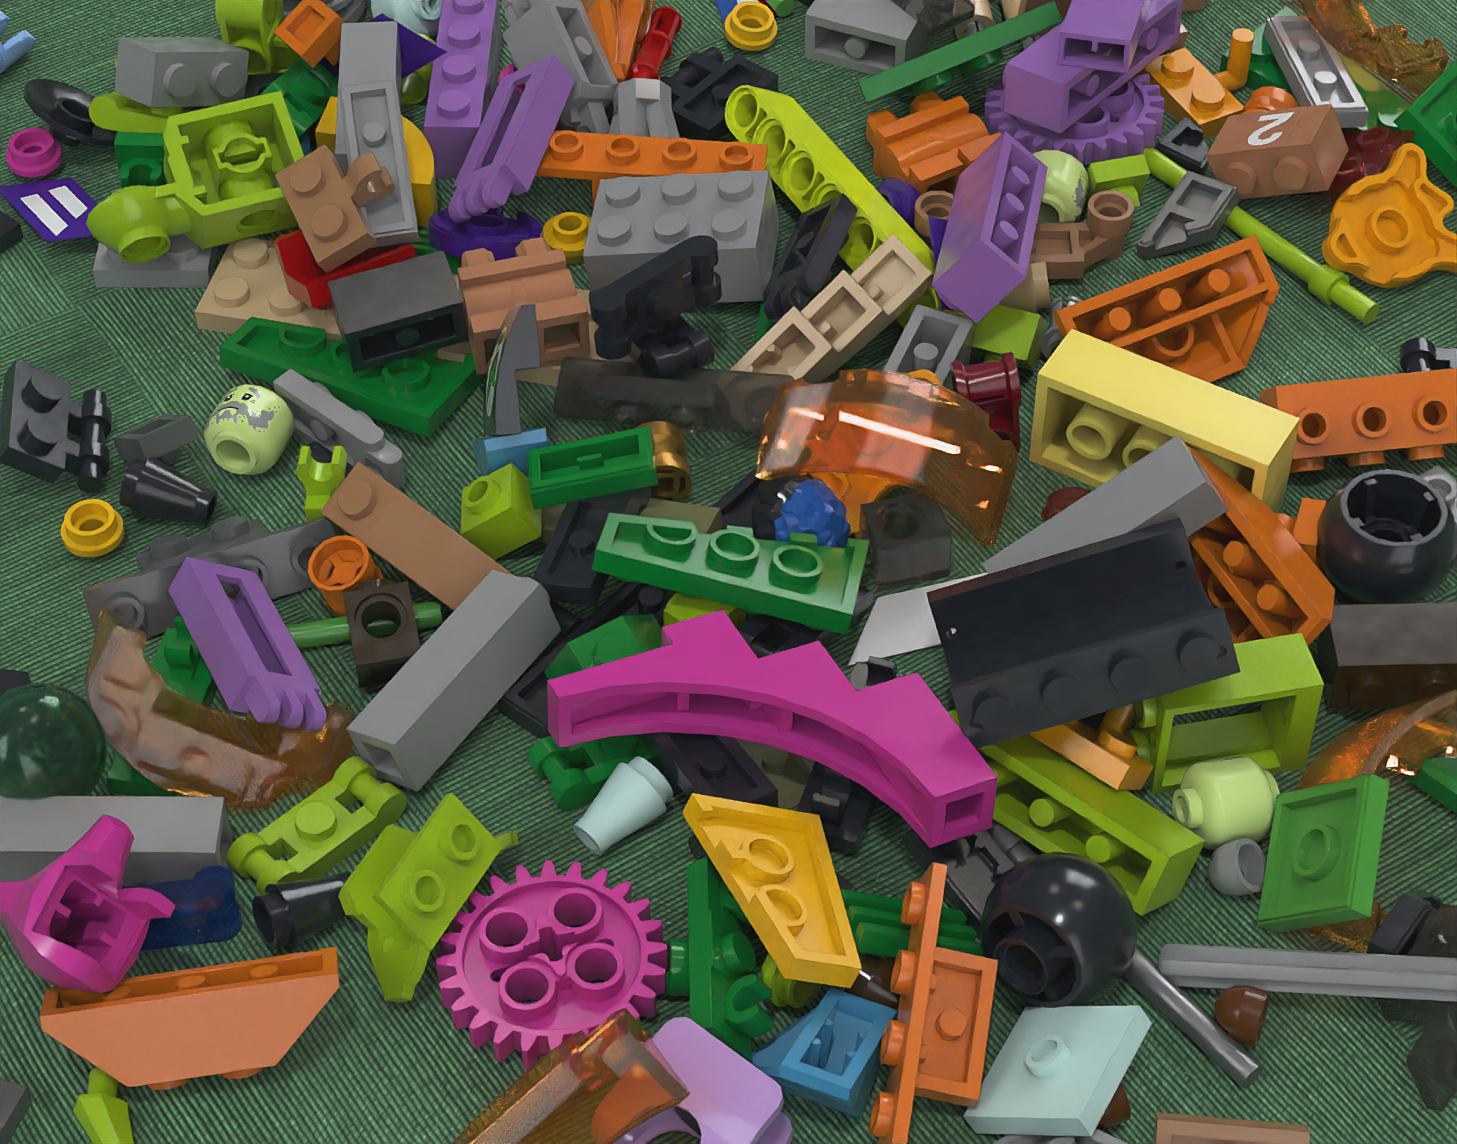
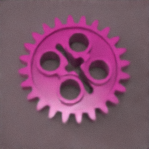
M545 860L541 876L532 878L522 864L516 866V883L508 885L495 875L489 877L491 896L486 897L472 891L467 898L469 913L458 911L450 923L451 932L443 933L439 939L441 957L436 958L438 983L443 1007L451 1008L453 1027L456 1030L469 1027L471 1046L475 1049L494 1039L495 1060L500 1063L514 1049L522 1051L523 1067L526 1070L532 1068L539 1054L549 1055L554 1071L561 1070L564 1055L572 1052L575 1053L578 1060L584 1066H588L591 1063L590 1047L599 1044L612 1055L618 1053V1031L627 1036L638 1038L641 1035L640 1015L655 1017L657 1014L656 994L666 992L667 944L663 943V925L661 920H651L650 901L648 899H641L632 902V885L628 881L610 890L608 886V870L604 868L595 873L590 880L583 879L581 865L577 861H574L570 866L566 876L556 875L551 860ZM571 925H583L581 927H569ZM505 944H516L510 947H501ZM592 980H605V981H606V982L598 983V984L588 983V982H590V981H592ZM523 1000H538L537 1002L530 1004L519 1003Z

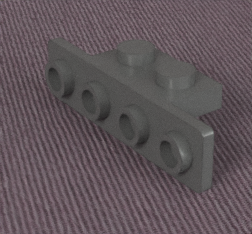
M235 516L215 522L210 526L211 532L186 539V536L183 534H175L154 540L148 545L149 551L135 554L139 572L92 585L83 590V596L99 647L107 650L163 633L166 628H175L176 616H181L168 589L186 557L256 572L271 599L314 587L308 574V561L313 551L323 541L336 536L332 521L323 516L267 533L257 519L248 521L245 516ZM220 581L226 595L229 598L235 599L240 591L239 586Z

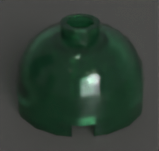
M39 682L21 685L1 692L0 796L8 799L35 801L53 796L89 795L95 789L106 767L108 740L100 716L87 700L62 685Z

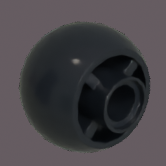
M1373 470L1344 482L1326 501L1317 522V555L1325 575L1339 591L1361 604L1419 602L1436 590L1447 578L1457 555V524L1450 504L1428 481L1400 470Z
M1052 852L1028 857L1006 871L988 894L980 921L981 943L985 957L998 960L997 978L1013 994L1024 1001L1046 1008L1084 1006L1104 996L1117 985L1130 967L1137 943V921L1133 905L1119 881L1108 870L1093 860L1065 852Z

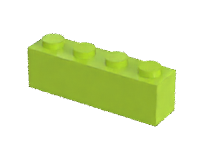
M957 710L949 711L950 716L963 731ZM1029 734L976 749L998 777L993 813L994 820L1045 853H1072L1091 859L1103 866L1119 881L1130 898L1134 911L1141 916L1179 897L1206 840L1129 791L1114 789Z

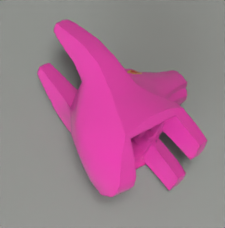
M103 814L63 855L27 880L0 882V925L4 926L22 963L40 978L55 986L88 993L113 991L136 961L146 938L150 919L168 918L175 908V905L169 899L152 889L143 887L122 889L125 864L134 836L129 827L116 817Z

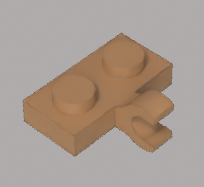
M324 144L275 174L317 264L326 273H329L377 243L360 207L374 199L385 196L395 188V184L385 166L380 167L373 152H368L355 159L349 166L347 175L344 176L334 154Z

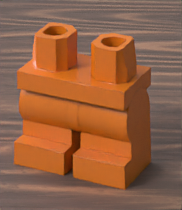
M933 90L916 96L914 101L910 103L908 116L898 119L892 111L884 108L869 114L866 124V138L874 149L872 170L880 179L897 178L907 181L920 195L927 192L928 186L935 188L937 191H945L954 195L959 175L1001 133L989 135L982 120L974 113H969L970 105L961 95L944 101Z

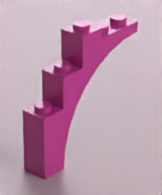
M719 610L662 627V647L547 680L548 731L558 748L610 736L659 732L733 737L735 739L770 745L817 761L861 784L899 813L929 848L992 828L998 777L969 739L964 736L963 731L917 672L856 691L820 641L757 658L724 610Z

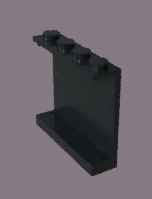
M1180 517L926 592L944 651L952 683L950 690L964 736L969 739L976 749L1241 672L1224 608L1221 606L1213 609L1196 573L1187 535ZM951 628L956 629V632L952 634Z

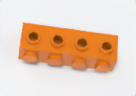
M1457 368L1282 385L1259 392L1260 403L1300 418L1289 474L1325 470L1324 458L1347 456L1348 467L1384 464V452L1406 450L1407 461L1445 457L1444 446L1457 445Z

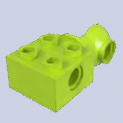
M281 91L169 116L163 133V148L165 151L163 171L167 184L157 187L137 185L117 190L99 203L88 214L86 221L92 236L102 245L118 251L121 259L127 263H142L160 257L170 249L171 241L169 237L181 234L187 236L201 249H206L299 226L275 177V174L304 157Z

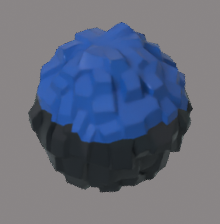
M809 473L806 475L791 474L783 476L778 483L769 485L766 491L760 494L757 500L754 501L751 509L753 516L752 530L755 539L788 542L790 532L817 535V545L843 548L847 542L846 537L851 531L850 524L847 522V518H845L847 513L846 506L837 498L834 491L827 487L822 479L813 477Z

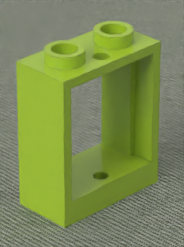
M1302 633L1235 643L1233 645L1241 672L1133 703L1136 718L1134 729L1126 732V736L1139 745L1135 755L1154 766L1146 780L1151 794L1180 789L1181 781L1187 769L1193 764L1202 761L1236 756L1252 758L1263 770H1267L1271 774L1305 768L1324 683ZM1263 701L1261 711L1172 726L1174 715Z

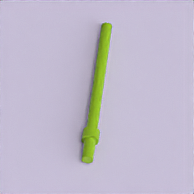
M1144 146V155L1150 173L1175 189L1187 170L1154 147ZM1236 205L1225 221V226L1244 239L1256 235L1263 253L1308 284V291L1327 305L1336 303L1364 324H1369L1376 318L1380 305L1351 286L1348 275L1342 271L1335 270L1328 263L1321 265Z

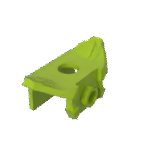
M448 793L444 796L418 834L394 824L387 825L342 886L338 896L345 915L355 916L362 924L368 927L367 947L385 1001L402 1003L412 1000L416 984L420 981L425 971L431 950L496 856L502 854L504 849L519 844L517 830L493 836L453 793Z

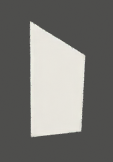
M988 573L878 597L847 666L854 665L856 662H867L870 656L885 658L941 645L926 592L987 575ZM951 628L952 634L956 632V629Z

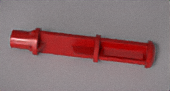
M662 6L653 12L651 25L640 42L639 54L627 73V80L633 78L660 80L659 70L663 67L665 60L669 58L673 48L672 42L674 37L682 27V17L676 9L670 6Z

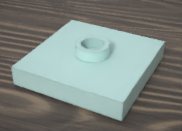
M1140 1005L1065 1006L1057 1008L1025 1007L981 1084L979 1101L972 1108L968 1107L963 1117L976 1134L1092 1136L1152 1024Z

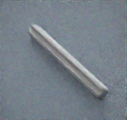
M1168 943L1162 946L1158 962L1159 971L1176 986L1228 989L1234 985H1245L1270 992L1457 1002V958Z

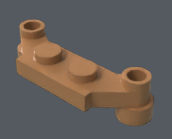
M945 191L926 192L919 196L915 202L914 226L919 232V237L932 251L928 216L948 220L954 195ZM1100 191L1089 199L1085 221L1081 223H1037L1030 262L1045 261L1047 276L1050 280L1083 279L1086 268L1101 259L1113 260L1118 258L1123 253L1125 234L1132 228L1134 214L1132 199L1119 191Z

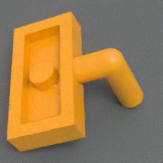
M1239 28L1233 31L1226 71L1212 75L1186 48H1182L1157 57L1139 71L1138 75L1148 74L1150 75L1149 85L1160 86V96L1165 99L1164 108L1178 123L1186 117L1202 129L1203 139L1213 137L1219 134L1228 116L1243 113L1244 106L1230 92L1242 88L1247 82L1254 33L1246 28Z
M1133 704L1107 711L1097 730L1078 719L1029 734L1116 790H1141L1154 767L1135 755L1139 745L1125 736L1135 717Z

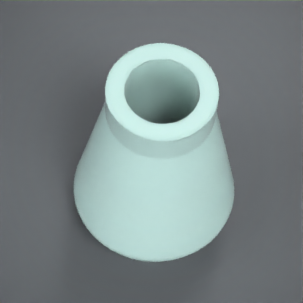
M636 756L628 764L621 762L617 765L583 817L573 825V830L589 850L601 856L618 841L666 813L665 803L673 796V790L666 778L656 767L644 758Z

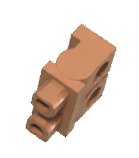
M543 237L523 240L515 247L516 257L495 261L493 253L485 248L465 251L462 254V267L457 268L459 293L463 301L469 343L477 375L487 373L491 352L485 350L484 341L496 338L508 311L521 305L535 304L540 363L590 353L588 310L582 295H577L572 275L566 267V259L562 248L551 250ZM563 325L572 331L570 337L560 342H551L544 339V328Z

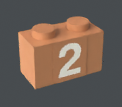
M1332 104L1228 116L1206 156L1216 180L1237 187L1239 199L1328 191L1349 149Z

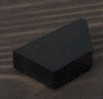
M1422 889L1403 893L1370 939L1366 954L1411 956L1445 907L1443 900Z

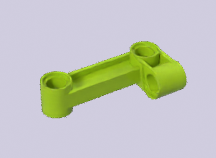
M283 0L215 1V14L217 23L220 25L222 41L249 51L246 83L248 75L285 72L300 58L273 32L284 21ZM417 33V34H419L420 36L424 37L425 39H427V40L431 41L432 43L436 44V42H435L434 40H432L431 38H429L428 36L423 35V34H420V33ZM433 61L402 79V104H417L427 96Z

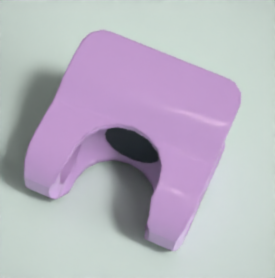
M686 1017L671 1019L654 1035L642 1051L632 1070L599 1108L593 1127L594 1137L599 1144H647L656 1136L670 1131L687 1132L699 1138L700 1144H791L794 1136L791 1121L781 1112L784 1099L778 1083Z

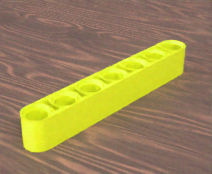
M741 85L734 89L725 106L724 115L727 127L739 142L768 145L765 170H769L770 177L802 213L842 193L857 207V213L847 232L849 239L838 252L853 271L889 236L894 234L933 275L935 274L933 251L792 97L749 85ZM932 285L896 318L905 329L918 304L971 319L962 312L942 310L940 297Z

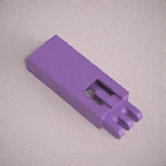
M1072 0L1060 30L1058 64L1128 74L1153 0ZM1089 41H1092L1091 51L1097 52L1100 42L1113 44L1110 55L1103 56L1085 53Z
M553 54L501 78L452 187L455 192L449 203L448 212L454 222H465L471 219L472 215L479 216L486 213L489 208L495 209L504 205L511 192L517 196L529 191L575 82V79ZM528 81L523 94H521L516 89V86Z
M186 557L168 591L229 710L247 713L250 709L255 720L261 723L274 724L277 721L282 727L295 729L300 725L304 731L315 733L322 731L326 723L327 714L318 697L321 689L257 573ZM220 581L239 586L240 591L235 599L229 598L226 595Z

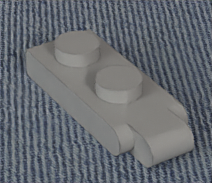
M289 369L273 381L275 393L286 402L293 413L295 423L294 434L309 444L311 442H318L331 452H333L334 446L342 445L348 455L347 462L352 466H355L359 461L397 489L404 485L406 478L402 451L384 438L383 430L375 425L366 413L360 410L354 411L333 397L325 386L318 382L312 383L293 369Z

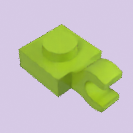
M342 445L334 446L331 463H320L314 460L309 446H301L296 473L306 491L304 511L307 521L324 516L320 511L344 481L348 455ZM333 523L336 536H341L342 529Z

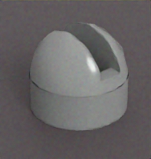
M1244 837L1229 841L1213 851L1207 868V876L1213 887L1226 896H1244L1259 892L1263 886L1266 859L1259 845L1250 838Z

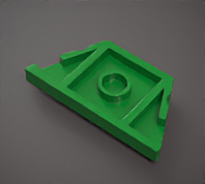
M1052 1L857 83L865 103L894 97L911 90L915 99L916 96L943 88L945 84L954 80L952 73L961 70L965 79L993 67L995 63L1005 59L1002 51L1061 23L1062 18L1055 1Z

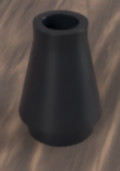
M151 457L147 462L135 458L124 476L119 502L121 506L131 508L133 516L195 522L206 526L213 516L217 504L218 491L199 484L154 457Z
M344 871L332 876L268 884L265 893L254 897L252 900L255 924L264 943L271 950L284 946L292 951L345 917L346 915L338 896L351 873Z

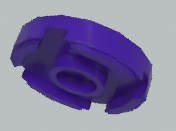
M447 207L445 210L439 211V216L433 214L428 219L427 239L430 246L458 258H462V254L465 251L481 248L491 251L495 261L516 257L515 247L523 240L543 237V228L540 222L524 212H517L516 220L503 217V209L489 208L486 213L479 216L472 215L471 219L462 223H456L450 217Z

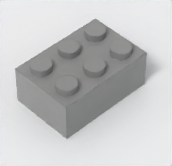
M735 170L724 173H679L669 176H623L614 179H600L583 252V260L592 291L614 282L690 237L705 235L714 238L718 244L719 261L714 266V272L718 273L721 278L722 297L716 303L764 301L763 293L771 278L780 226L769 170Z

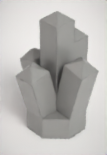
M633 78L617 84L613 94L614 115L608 134L680 138L671 106V87L661 80Z

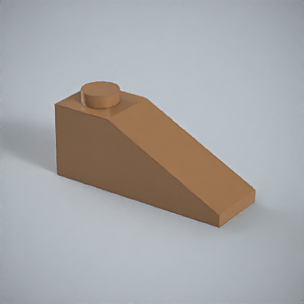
M359 461L320 511V513L330 519L344 532L358 538L366 545L368 550L453 611L456 610L491 570L515 576Z

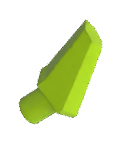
M98 1067L90 1071L87 1094L78 1096L73 1112L93 1144H134L128 1114V1102L117 1098L118 1080Z

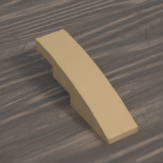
M892 234L851 275L843 269L801 312L793 306L708 391L748 434L753 433L764 425V417L769 410L775 407L790 406L890 325L932 285L934 275Z

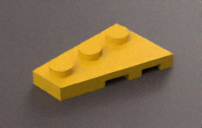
M692 793L682 814L783 977L792 980L851 988L862 967L820 816Z

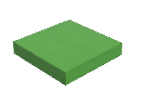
M1366 774L1277 795L1257 926L1274 933L1371 917L1390 781L1374 774Z

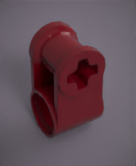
M1012 352L1003 353L1001 360L964 366L960 360L951 362L950 371L956 412L969 460L973 464L984 468H994L1007 464L1017 456L1021 447L1019 421L1021 389L1014 354Z

